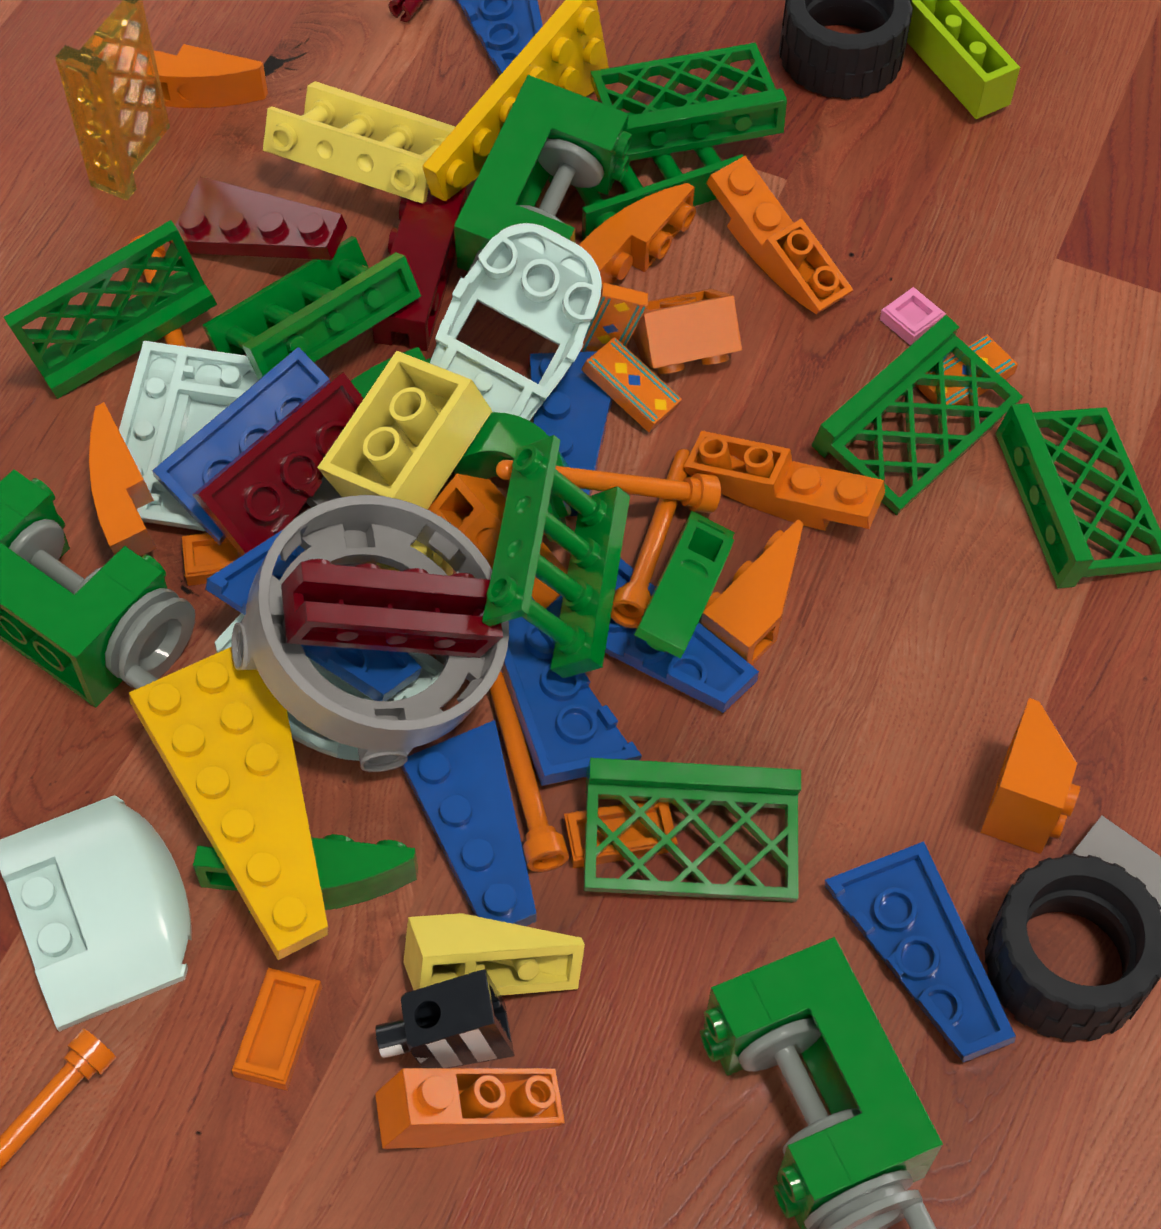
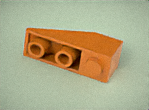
M456 474L428 510L444 518L469 538L493 569L506 498L489 479ZM542 542L540 555L567 574L568 571ZM535 577L532 597L541 606L547 608L561 595Z
M799 519L785 532L778 530L766 543L763 554L754 562L746 561L735 573L732 584L722 594L717 591L710 596L702 613L701 624L751 665L777 641L804 525Z
M403 1068L375 1093L382 1149L435 1148L557 1127L565 1123L555 1069Z

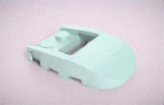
M523 223L501 230L487 243L478 255L477 262L465 278H460L452 293L453 298L435 338L437 344L430 364L472 379L492 412L508 413L530 421L576 360L584 345L585 335L601 297L602 281L596 262L581 246L544 226ZM477 301L559 345L539 384L456 340Z

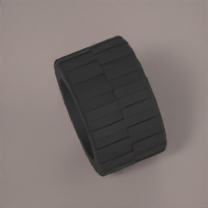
M785 0L779 56L782 59L783 68L797 84H801L805 89L813 93L816 92L829 98H862L885 89L886 85L896 79L897 73L902 67L912 18V0ZM845 25L860 29L866 33L846 34L830 30L824 26Z
M1063 854L1062 857L1053 859L1049 857L1039 861L1035 867L1028 868L1019 875L1016 884L1011 885L991 925L987 936L988 945L985 949V963L988 966L987 976L998 995L1000 1003L1015 1016L1017 1021L1024 1026L1027 1025L1033 1028L1038 1034L1048 1038L1052 1036L1060 1038L1062 1041L1076 1042V1040L1086 1039L1087 1041L1100 1039L1107 1033L1113 1034L1121 1029L1128 1019H1132L1161 978V906L1138 877H1133L1125 871V868L1116 863L1111 864L1103 861L1100 857L1088 855V857L1077 856L1076 854ZM1051 912L1072 913L1092 921L1115 944L1122 963L1121 979L1107 985L1086 986L1059 977L1049 970L1035 954L1027 934L1028 921L1041 914Z

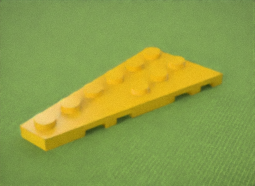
M565 0L426 160L422 168L431 195L447 201L479 176L527 75L585 97L594 91L591 84V71L609 68L597 0Z
M229 647L129 692L130 704L276 958L280 960L327 936L328 923L287 710L270 692L258 670H237L232 658V647Z

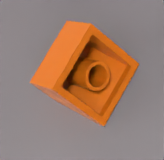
M711 288L648 301V307L633 333L642 363L653 369L657 368L659 374L684 370V362L698 359L702 360L703 365L722 363L729 360L728 353L742 351L734 295Z
M1029 698L1009 744L980 833L1041 854L1049 837L1059 840L1067 816L1070 817L1073 812L1081 786L1072 784L1077 766L1076 760L1043 706L1037 700Z

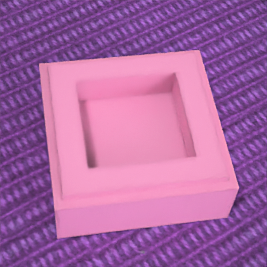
M912 287L882 309L880 321L911 346L943 318L946 313Z

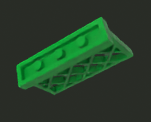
M756 42L591 71V84L598 102L621 111L625 109L635 113V115L628 116L627 132L633 134L629 150L626 154L631 157L630 161L784 133L787 98L782 88H775ZM749 60L752 65L747 72L730 66L732 62ZM703 68L711 73L706 79H702L690 74L689 71ZM661 75L670 80L662 87L648 81V78ZM720 76H723L738 84L733 90H730L715 83ZM618 82L628 86L622 94L605 87L607 84ZM679 83L696 90L691 98L674 91ZM747 87L760 91L758 93L742 95ZM638 91L655 97L649 105L632 99ZM706 94L719 99L700 102ZM664 102H668L670 104L678 106L674 108L658 110Z
M170 220L4 316V319L44 377L56 398L59 399L140 351L143 341L155 342L215 307L217 303L205 285L178 229ZM171 240V244L164 257H151L155 249ZM122 268H129L123 281H110L115 272ZM144 269L157 270L151 283L138 282ZM172 271H178L177 273L170 276ZM81 292L88 293L82 305H68L70 299ZM103 293L116 294L111 306H97ZM131 295H137L136 297L129 300ZM38 317H46L41 329L22 328ZM61 318H75L70 330H56ZM90 319H96L95 321L88 324ZM49 343H55L54 345L47 348Z
M947 315L941 318L820 425L811 445L824 459L831 454L853 474L884 480L885 494L882 502L896 516L1001 421L1011 404H1019L1024 397L955 335L959 326ZM953 353L967 366V376L944 375L943 361ZM935 369V375L929 374ZM916 385L936 386L937 404L913 403V388ZM945 386L969 387V406L946 405ZM977 387L993 389L1005 402L998 408L978 406ZM902 397H905V402H898ZM886 412L905 413L906 432L882 431V415ZM914 414L938 415L939 434L916 433ZM947 416L970 417L971 433L968 435L948 434ZM979 418H986L982 423L979 421ZM872 424L874 425V430H866ZM854 440L874 441L875 460L858 459L846 447ZM883 442L907 443L908 462L884 461ZM916 444L940 445V461L937 464L917 463ZM949 445L955 446V447L949 452ZM884 472L909 473V489L901 497L896 495L885 484ZM917 474H925L918 480Z
M1029 403L1011 404L995 434L1057 588L1075 587L1082 577L1161 570V530L1107 407L1033 413ZM1096 424L1102 436V442L1100 443L1076 429L1078 425ZM1039 428H1049L1064 437V439L1057 446L1043 438ZM1068 441L1093 454L1088 464L1063 449ZM1097 458L1116 468L1119 475L1117 481L1092 467ZM1055 461L1080 475L1075 485L1058 475L1054 465ZM1085 478L1109 492L1104 502L1079 488ZM1114 496L1132 506L1136 515L1134 520L1109 506ZM1071 500L1096 513L1091 524L1075 515L1070 503ZM1101 517L1126 531L1121 542L1096 527ZM1131 535L1148 544L1153 555H1142L1127 546L1126 543ZM1090 539L1112 552V557L1110 559L1094 560L1087 540Z
M590 758L586 771L585 789L587 798L583 891L796 902L799 899L798 795L801 791V769ZM598 799L620 800L633 815L612 832L598 817ZM634 801L648 802L640 808ZM658 802L672 803L686 817L667 835L646 815ZM686 803L700 805L693 811ZM710 805H724L738 820L720 838L698 817ZM739 806L753 808L745 813ZM762 808L785 809V829L773 841L751 820ZM638 820L659 841L640 860L619 839ZM690 823L712 844L693 863L671 841ZM742 826L764 847L746 866L724 844ZM597 830L606 838L599 846H597ZM784 839L785 854L777 847ZM612 844L632 867L619 879L597 878L596 858ZM664 847L685 869L673 881H658L644 866ZM716 850L738 872L726 884H712L698 869ZM770 853L785 868V887L765 886L750 870ZM638 872L645 880L630 878ZM691 875L698 883L683 881ZM744 878L750 885L735 884Z

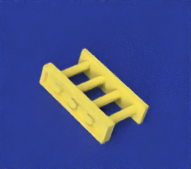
M314 81L307 85L305 109L302 116L272 106L267 109L263 151L423 204L427 201L429 187L422 165L452 132L455 126Z

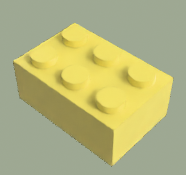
M396 351L317 468L341 497L356 495L385 496L407 501L428 510L490 416L492 410L472 379Z

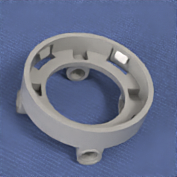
M356 495L336 498L306 510L291 521L278 535L254 577L246 604V614L241 622L234 625L231 642L232 658L237 670H258L262 680L273 696L297 720L326 738L358 748L362 770L382 772L404 765L408 760L407 755L414 747L427 744L449 733L471 713L492 687L501 671L508 647L509 621L501 623L503 638L480 658L435 655L437 661L444 664L439 677L427 689L406 699L396 701L367 700L351 695L325 679L307 658L301 644H288L286 641L281 584L301 561L325 559L330 561L331 564L356 566L366 563L376 565L379 562L400 571L421 568L426 570L428 574L447 575L433 560L411 547L415 540L437 553L456 573H470L475 578L489 580L492 574L491 566L479 549L459 529L430 510L400 499L375 495ZM300 545L305 551L289 565L279 581L272 575L279 554L281 560L285 562L290 554ZM465 678L469 680L470 684L457 698L460 703L443 712L441 708L453 698Z

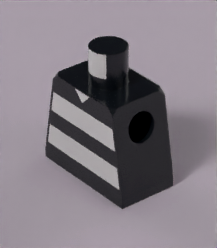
M485 969L403 994L401 996L403 1019L378 1024L375 1027L377 1044L382 1058L411 1052L422 1068H452L515 1056L506 1004Z

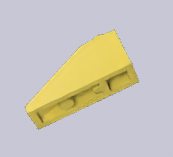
M463 913L408 917L403 962L413 990L484 969L501 996L578 989L585 944L580 937Z

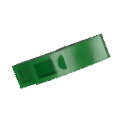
M691 511L668 563L652 593L634 634L635 636L645 640L655 650L668 652L681 659L724 567L734 542L733 536L735 532Z
M337 834L327 835L323 839L311 837L325 910L339 909L363 903L391 893L417 880L418 864L416 849L407 847L401 842L381 840L376 844L354 842V840L347 836ZM197 846L193 867L200 886L203 888L238 891L214 848Z

